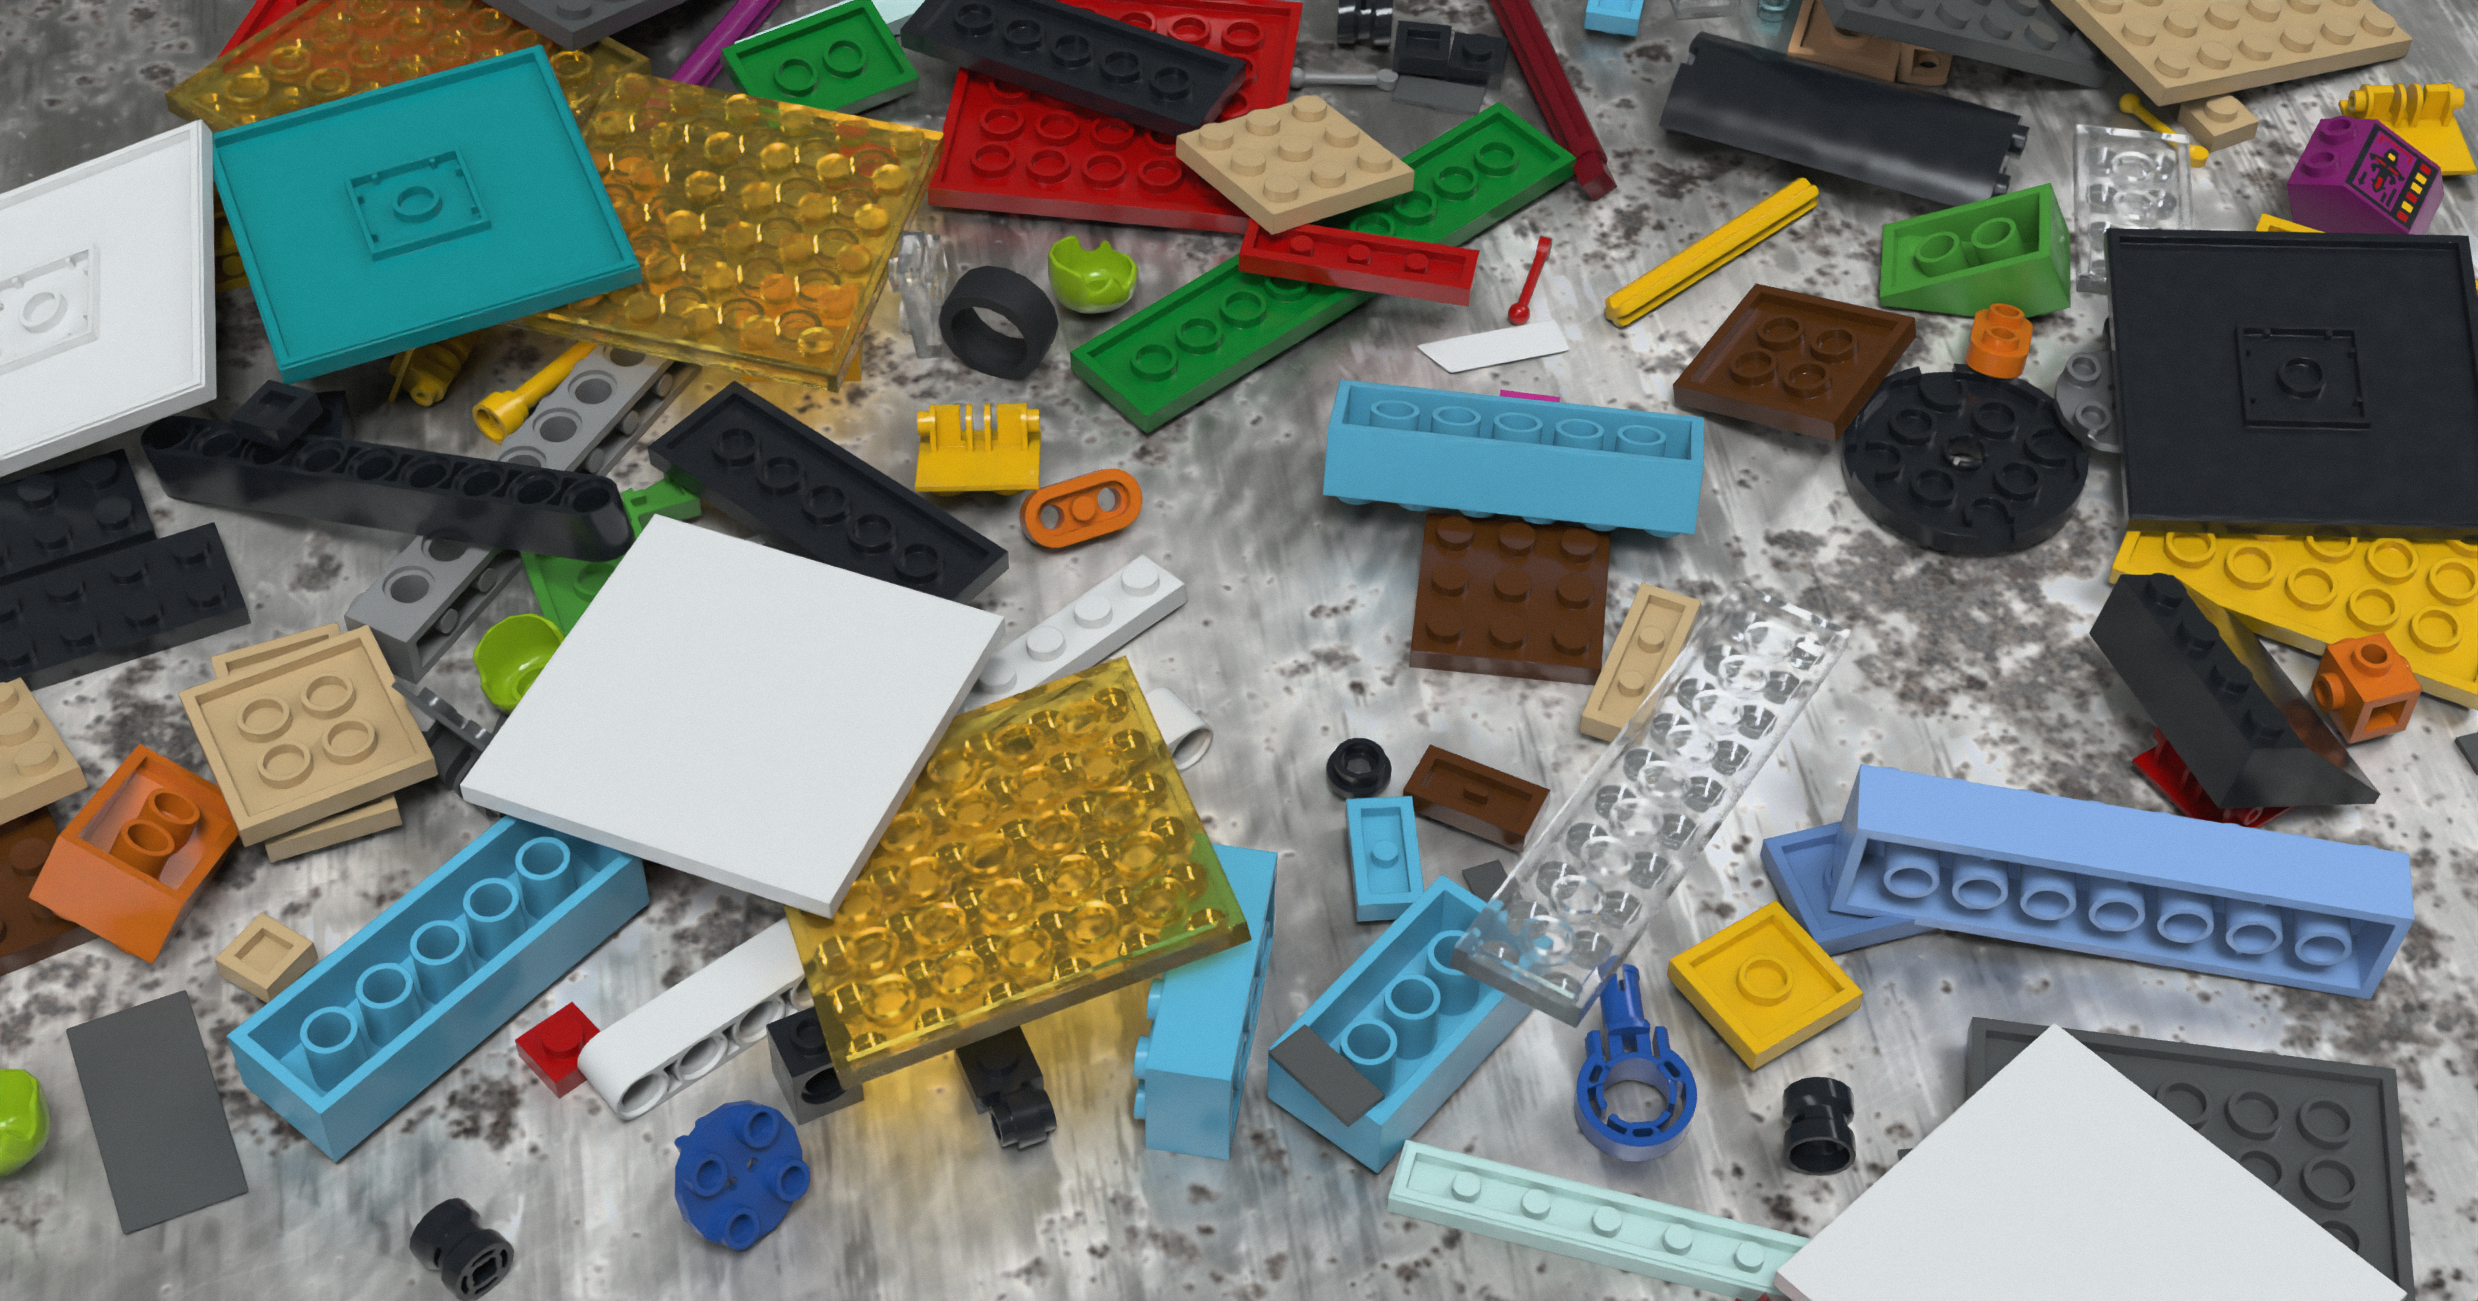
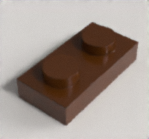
M1430 744L1403 789V796H1412L1415 812L1523 853L1549 806L1551 790Z

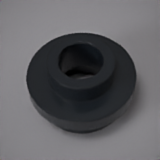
M1352 738L1342 742L1327 761L1326 778L1328 784L1336 793L1345 798H1374L1386 790L1391 780L1392 767L1389 758L1379 744L1366 738Z

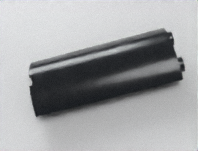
M1704 31L1699 32L1691 42L1687 64H1680L1659 126L1669 133L1687 137V135L1696 136L1953 207L2007 194L2011 176L2002 174L2003 169L2007 170L2010 158L2021 159L2030 127L2021 125L2023 116Z

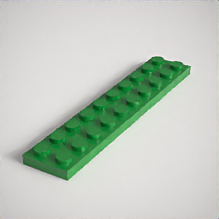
M1497 102L1400 159L1415 171L1413 191L1308 224L1456 247L1575 175L1573 167L1576 164V157L1506 106ZM1239 254L1071 351V370L1143 431L1149 433L1378 293L1239 271Z

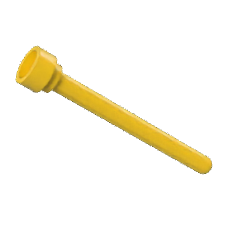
M681 269L671 270L515 391L505 390L502 393L495 391L485 397L472 410L474 421L479 430L489 440L501 445L508 435L515 433L528 419V411L544 397L556 390L570 375L574 365L579 360L585 359L604 339L608 329L614 323L620 322L636 303L658 311L688 287L689 277L687 273Z

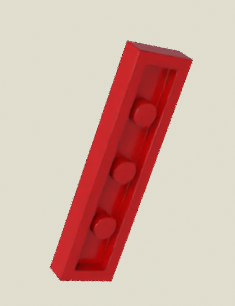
M1250 217L1239 252V271L1469 307L1478 271L1480 250L1310 224L1272 235Z

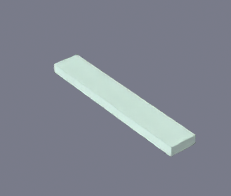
M1405 1140L1387 1206V1212L1745 1301H1756L1765 1292L1771 1301H1792L1773 1285L1775 1274L1782 1265L1812 1240L1410 1140Z

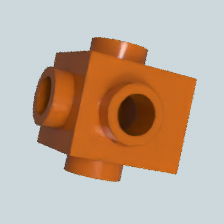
M2384 632L2357 639L2344 638L2332 645L2326 646L2311 685L2318 707L2328 713L2348 744L2406 730L2422 691L2421 685L2413 675L2409 662L2405 657L2398 654Z

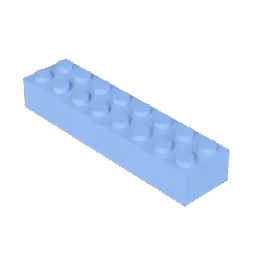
M1860 764L1833 845L1832 886L1830 892L1831 911L1873 918L1886 915L1915 919V925L2371 1000L2415 920L2410 857L2408 853L2383 850L2368 845H2353L2310 838L2301 834H2286L2243 827L2234 823H2218L2176 816L2166 812H2151L2108 805L2099 801H2084L2041 794L2026 789L2017 790L1974 783L1959 778L1937 777L1901 771L1892 767Z

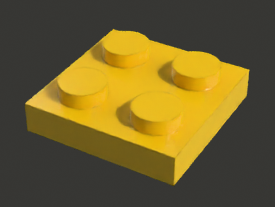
M1777 900L1669 960L1667 977L1752 1071L1860 1009L1864 994Z

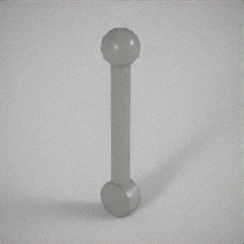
M1293 67L1291 88H1300L1304 83L1376 85L1379 89L1389 91L1396 88L1398 74L1397 72H1392V69H1381L1377 74L1304 73L1301 68Z

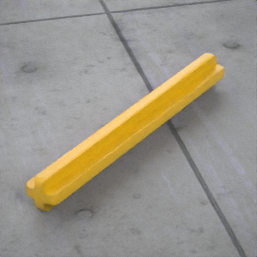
M1798 178L1608 296L1605 299L1606 308L1603 311L1607 320H1612L1617 327H1625L1816 207L1818 203L1816 196L1819 195L1817 186L1811 185L1806 178Z

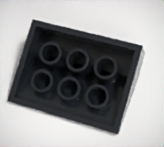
M2164 573L2120 575L2089 634L2218 808L2376 803L2381 795L2251 629L2236 616L2174 575Z

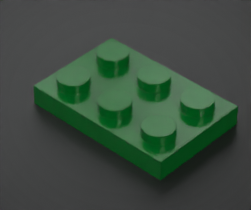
M853 0L721 49L720 56L721 65L771 146L918 90L920 76L871 0Z

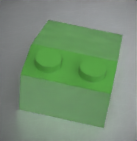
M2051 183L1884 225L1880 299L1883 306L1975 317L1977 311L1989 309L1990 305L1995 303H2003L2021 309L2025 314L2024 318L2045 316L2054 311L2070 308V232Z

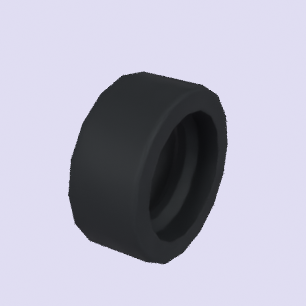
M988 265L970 269L957 281L941 307L938 320L942 338L955 356L974 370L1008 380L1026 377L1040 365L1055 339L1059 325L1055 307L1042 289L1027 277L1010 269ZM973 307L989 309L1003 315L1018 328L1024 339L1008 337L993 330L981 320Z

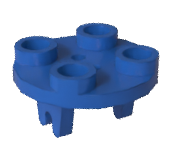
M751 1100L725 1103L706 1116L697 1119L695 1128L688 1136L682 1135L674 1141L680 1153L675 1166V1198L683 1220L701 1238L737 1250L746 1249L756 1240L776 1228L793 1205V1202L803 1197L808 1189L810 1170L808 1165L802 1160V1148L795 1128L779 1110Z

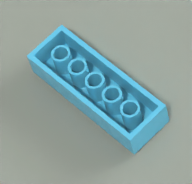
M1340 379L1328 426L1323 495L1337 496L1339 500L1355 505L1367 504L1375 500L1398 503L1401 507L1412 511H1427L1433 507L1459 509L1463 514L1476 518H1486L1496 513L1521 516L1525 521L1534 524H1551L1556 520L1580 522L1586 527L1598 531H1611L1618 527L1644 529L1653 536L1663 538L1675 537L1680 533L1694 535L1704 467V417Z
M510 815L504 816L227 1035L243 1084L333 1161L337 1162L649 904L650 900L642 858Z

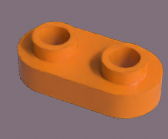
M1995 303L1990 305L1989 309L1977 311L1965 354L1967 365L1982 374L2008 379L2021 376L2028 357L2033 332V325L2024 318V312L2015 306L2003 303Z
M1097 470L1041 487L1031 492L1021 506L1019 514L1020 525L1025 536L1035 545L1044 548L1065 547L1129 526L1140 513L1142 492L1134 477L1123 470ZM1104 488L1111 490L1115 496L1114 506L1109 511H1104L1098 504V495ZM1048 505L1055 508L1058 513V522L1051 529L1046 528L1040 519L1042 510Z

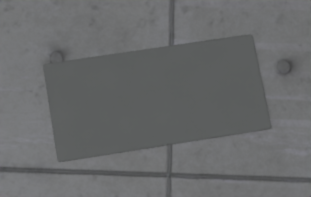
M186 990L94 1019L66 1030L124 1234L248 1192L245 1176Z

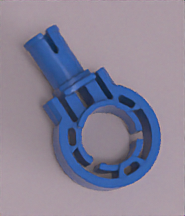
M1616 964L1601 968L1595 974L1604 1026L1603 1049L1600 1030H1592L1587 1033V1037L1584 1039L1587 1060L1584 1062L1578 1076L1574 1095V1112L1584 1136L1603 1153L1625 1161H1650L1670 1153L1686 1137L1696 1108L1697 1088L1693 1074L1685 1061L1670 1049L1667 1028L1655 1026L1651 1047L1650 1023L1644 1019L1638 968L1633 965L1622 964L1623 979L1619 980L1618 983ZM1638 1080L1652 1087L1655 1085L1664 1094L1667 1105L1661 1116L1654 1121L1629 1123L1621 1120L1616 1114H1612L1608 1117L1607 1124L1605 1125L1602 1120L1606 1116L1607 1102L1604 1100L1603 1092L1617 1082ZM1677 1097H1679L1682 1101V1114L1666 1130L1669 1126L1670 1118L1673 1117ZM1593 1100L1595 1113L1590 1105V1102Z

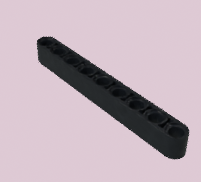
M189 416L162 418L145 429L140 440V444L162 489L167 495L175 498L589 562L615 560L624 555L635 541V533L617 484L612 479L604 476L302 433L285 450L238 437L230 422Z

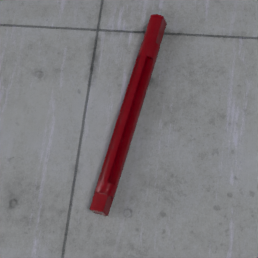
M1490 0L1558 145L1576 157V164L1573 167L1575 175L1573 176L1579 180L1581 187L1595 202L1618 186L1607 166L1608 158L1531 0Z

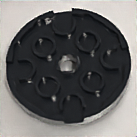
M1956 363L1953 365L1952 372L1922 374L1920 367L1917 366L1886 377L1846 428L1841 451L1842 466L1847 482L1856 498L1870 512L1871 516L1900 535L1941 553L1950 551L1968 554L2009 552L2034 545L2051 536L2075 512L2081 500L2089 464L2088 452H2083L2079 441L2061 424L2052 397L2018 377L2008 379L1992 377L1972 369L1967 364ZM1962 453L1970 454L1977 459L1976 461L1961 460L1958 466L1953 463L1954 456Z

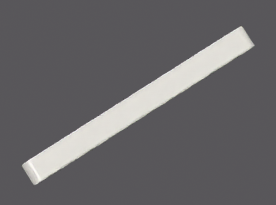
M1158 687L1149 691L862 869L832 919L798 909L605 1028L584 1046L578 1057L577 1067L620 1118L626 1120L635 1119L648 1113L766 1038V1024L818 1005L1200 761L1212 744L1213 729L1171 689Z

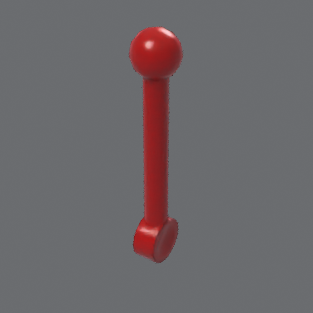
M1540 236L1536 255L1518 302L1512 304L1508 310V318L1515 325H1523L1530 319L1531 313L1528 305L1545 260L1547 261L1549 258L1552 238Z

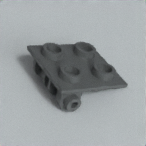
M395 681L391 687L435 721L427 732L421 731L435 759L438 775L435 777L447 788L454 789V792L463 798L460 784L495 736L470 719L469 721L457 713L454 707L428 688L424 687L419 695L415 696ZM473 804L489 818H496L498 816L503 818L507 815Z

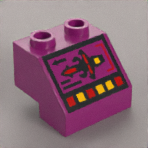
M2348 116L2320 119L2287 182L2293 223L2325 233L2425 235L2444 197L2441 168L2377 119H2354Z

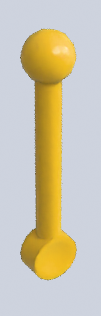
M2126 93L2121 97L2119 101L2121 111L2128 115L2135 114L2184 153V161L2187 165L2193 168H2201L2206 165L2209 156L2206 148L2200 145L2189 144L2141 106V99L2138 95Z

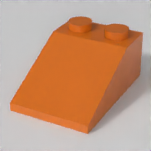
M139 744L59 834L30 892L29 898L49 908L58 917L75 922L112 942L119 950L136 955L153 964L179 931L239 841L240 836L218 786Z

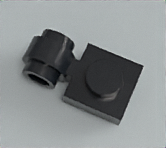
M1019 1023L953 1045L955 1063L978 1114L989 1111L991 1124L1001 1147L1013 1143L1017 1149L1046 1140V1132L1057 1128L1053 1106L1047 1092L1044 1090L1043 1074Z

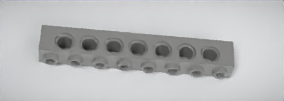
M636 303L620 322L614 323L608 329L604 339L585 359L579 360L574 365L570 375L556 390L539 402L535 412L515 433L508 435L504 439L499 450L490 460L606 477L702 371L696 327ZM418 535L403 552H399L392 558L387 569L364 593L356 596L351 602L348 611L344 614L347 630L351 631L368 624L392 674L417 685L523 568L520 551Z

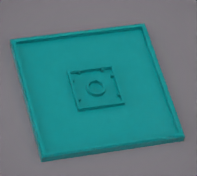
M542 45L212 134L213 178L284 384L290 385L643 282L640 265Z

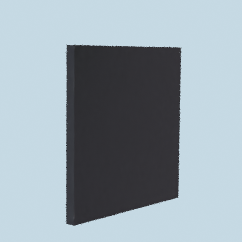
M2106 228L2103 247L2125 531L2478 541V295L2469 236Z

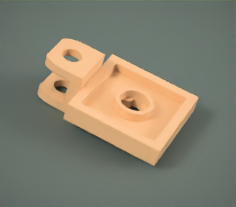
M1821 0L1802 1L1787 50V54L1888 81L1895 82L1897 75V81L1927 86L1946 84L1953 60V54L1835 27ZM1846 33H1847V34H1855V35H1857V36H1854V37L1846 36ZM1933 62L1937 66L1926 68L1921 66L1920 63Z

